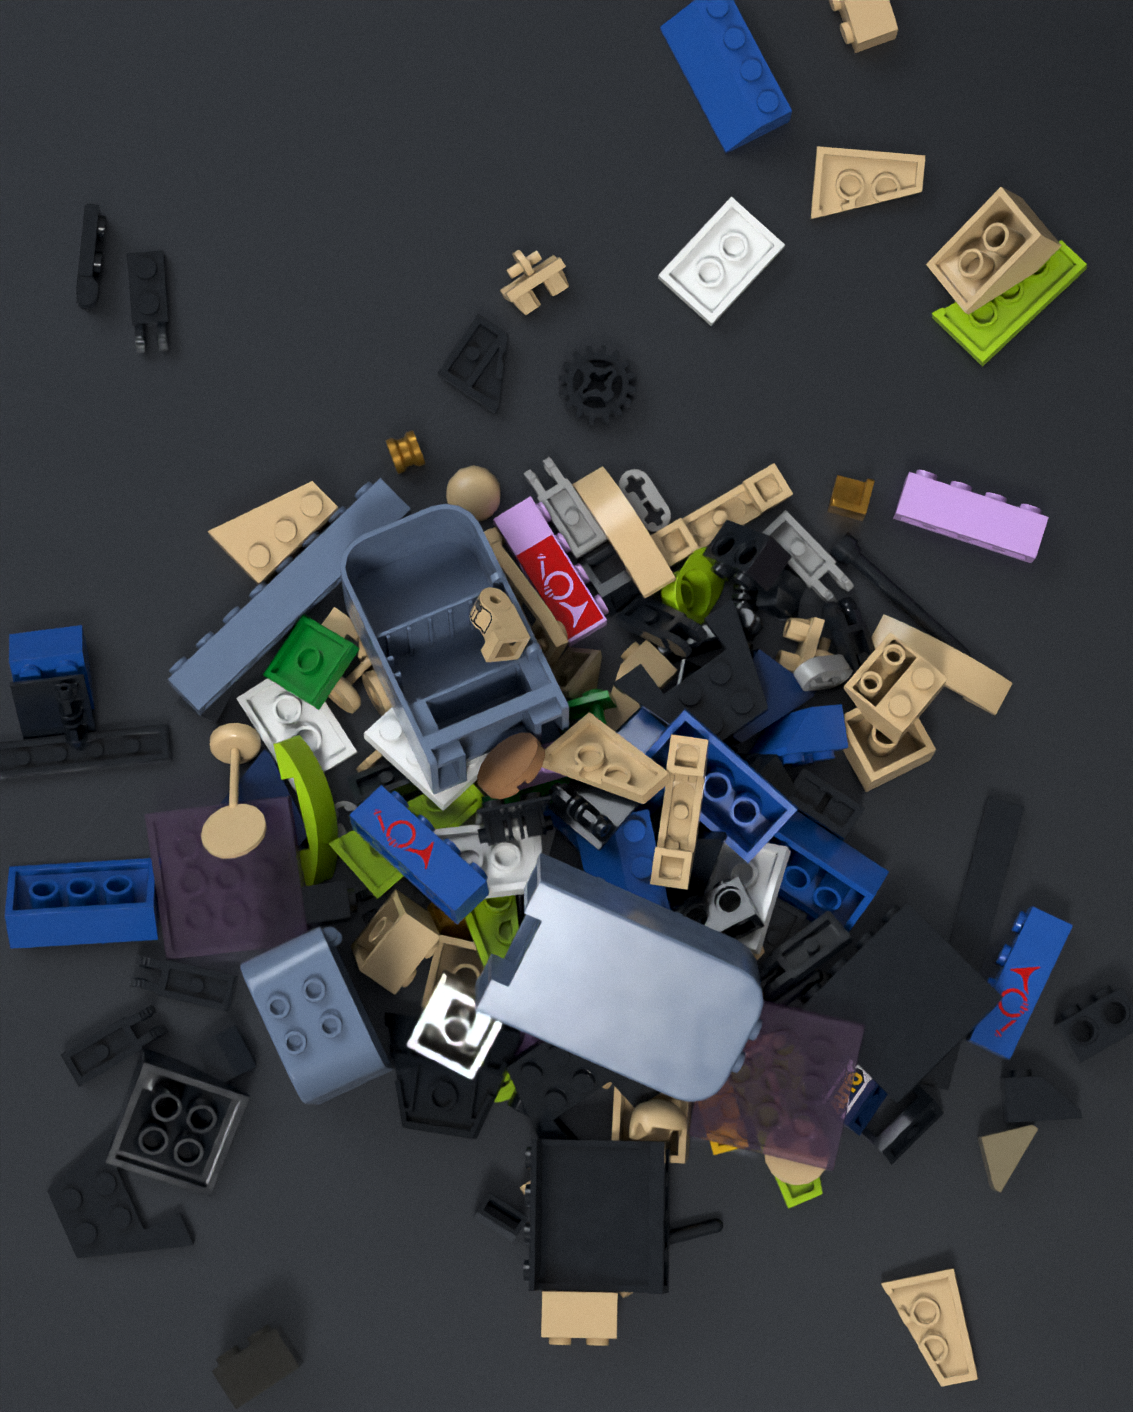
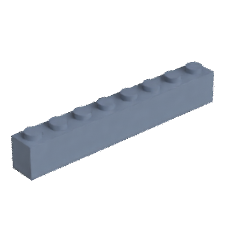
M381 478L374 484L369 481L363 485L354 496L357 501L348 509L344 506L339 508L329 518L328 522L331 525L322 534L316 531L302 544L305 550L295 559L292 556L286 558L275 570L278 575L269 584L263 581L249 594L252 600L241 609L239 606H236L222 620L225 625L216 634L212 631L207 633L196 644L199 650L189 660L184 656L171 667L169 672L172 676L168 678L169 685L199 716L298 623L303 614L307 615L342 582L340 573L342 554L352 541L363 534L411 515V508Z

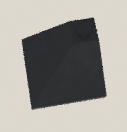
M143 1048L127 1090L105 1163L211 1197L250 1095L178 1059Z

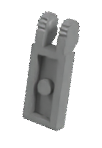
M548 457L542 461L544 469L557 485L545 491L535 472L529 469L523 474L538 496L537 501L543 503L552 518V524L558 533L560 532L571 549V553L577 560L607 541V538L568 478L565 479L555 463Z
M786 510L762 532L772 536L792 556L787 563L789 569L806 583L809 589L812 587L825 603L831 601L838 602L835 595L819 581L827 572L838 586L849 592L854 587L850 579L835 565L836 561Z

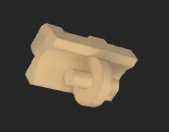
M517 250L512 254L516 264L506 271L511 279L522 272L524 274L500 289V292L505 300L513 302L523 314L527 315L541 305L532 291L534 287L543 282L551 296H555L569 287L566 276L562 271L566 266L560 257L557 258L555 255H552L532 268L534 264L542 260L540 254L535 251L525 257L520 250Z
M817 617L808 619L788 618L784 626L783 637L798 642L796 653L793 654L779 650L775 661L794 674V671L802 663L813 657L834 655L828 652L831 639L825 637L820 639L825 620Z

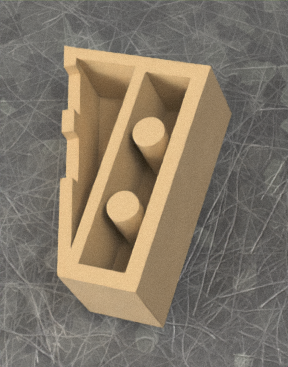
M829 0L832 10L834 12L839 10L843 23L840 24L842 37L846 44H852L855 53L896 38L898 26L889 0Z
M311 481L209 530L208 533L257 585L263 581L268 584L277 575L275 570L289 556L295 558L304 549L302 544L309 536L316 531L322 532L330 524L328 520L338 510V506Z

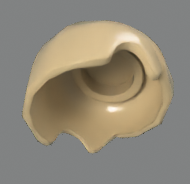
M475 465L461 468L447 484V503L460 506L471 512L478 522L491 517L497 511L500 504V484L497 478L486 468Z
M654 1099L640 1103L632 1112L629 1138L642 1141H667L670 1139L673 1130H677L679 1137H682L687 1128V1117L677 1105L669 1101Z

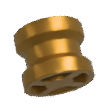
M413 430L406 432L404 437L398 440L394 438L385 440L398 474L405 472L409 466L416 465L419 467L425 465Z

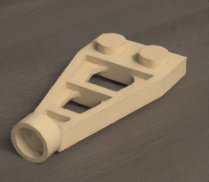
M497 527L484 531V534L507 577V581L521 609L523 603H525L536 618L531 630L552 669L569 642L567 640V631L560 621H556L550 609L502 545L505 543V539Z

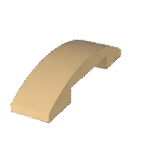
M775 463L744 480L736 488L683 519L679 518L650 536L668 566L672 567L689 558L696 549L708 547L726 520L745 526L791 497L793 492Z
M603 466L572 484L624 563L626 571L644 599L676 581L673 572L644 524Z
M882 616L871 637L875 649L889 632L893 633L948 677L944 685L946 688L960 694L964 700L995 716L1012 682L946 643L892 617Z
M671 734L666 771L670 774V782L665 786L657 847H655L650 881L652 885L688 890L704 794L709 740Z

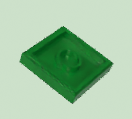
M303 614L263 676L320 710L360 648Z

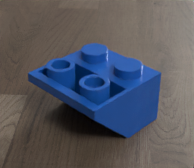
M82 625L9 634V665L13 682L83 674L91 709H94L89 655Z
M842 704L810 707L786 714L763 729L748 754H777L783 766L784 764H792V767L814 764V761L834 759V752L849 748Z

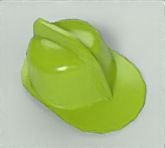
M707 547L696 549L689 556L683 567L673 572L676 581L661 589L663 604L685 613L688 618L702 625L704 618L709 615L719 599L725 580L711 571L713 565L702 555Z

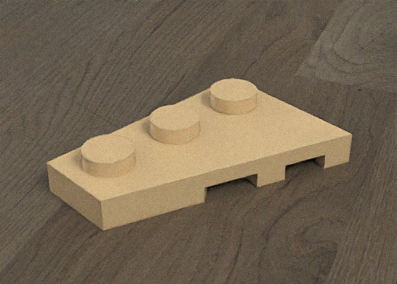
M817 146L810 220L921 193L926 155Z
M590 712L545 749V759L542 768L641 804H645L670 782L668 771Z
M955 1268L881 1283L898 1310V1314L904 1324L908 1327L918 1344V1348L941 1387L979 1378Z

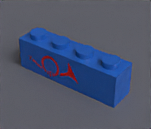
M381 785L349 815L353 830L458 925L489 895L486 873L476 863L472 862L469 865L460 857V850L451 840L446 838L442 841L434 833L435 828L423 815L420 814L416 817L407 809L409 807L408 803L396 791L389 793Z
M1034 906L1028 908L1026 913L1023 911L1019 912L1011 929L1016 932L1011 946L1004 944L996 960V964L1001 966L996 978L989 977L987 980L1003 997V1000L969 1033L966 1041L1005 1060L1011 1058L1073 925Z

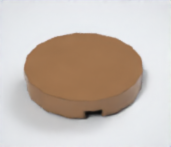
M522 732L500 742L481 764L477 775L478 785L493 799H504L517 794L520 791L517 787L524 781L527 784L532 782L542 768L545 759V749L541 746V742L531 733Z

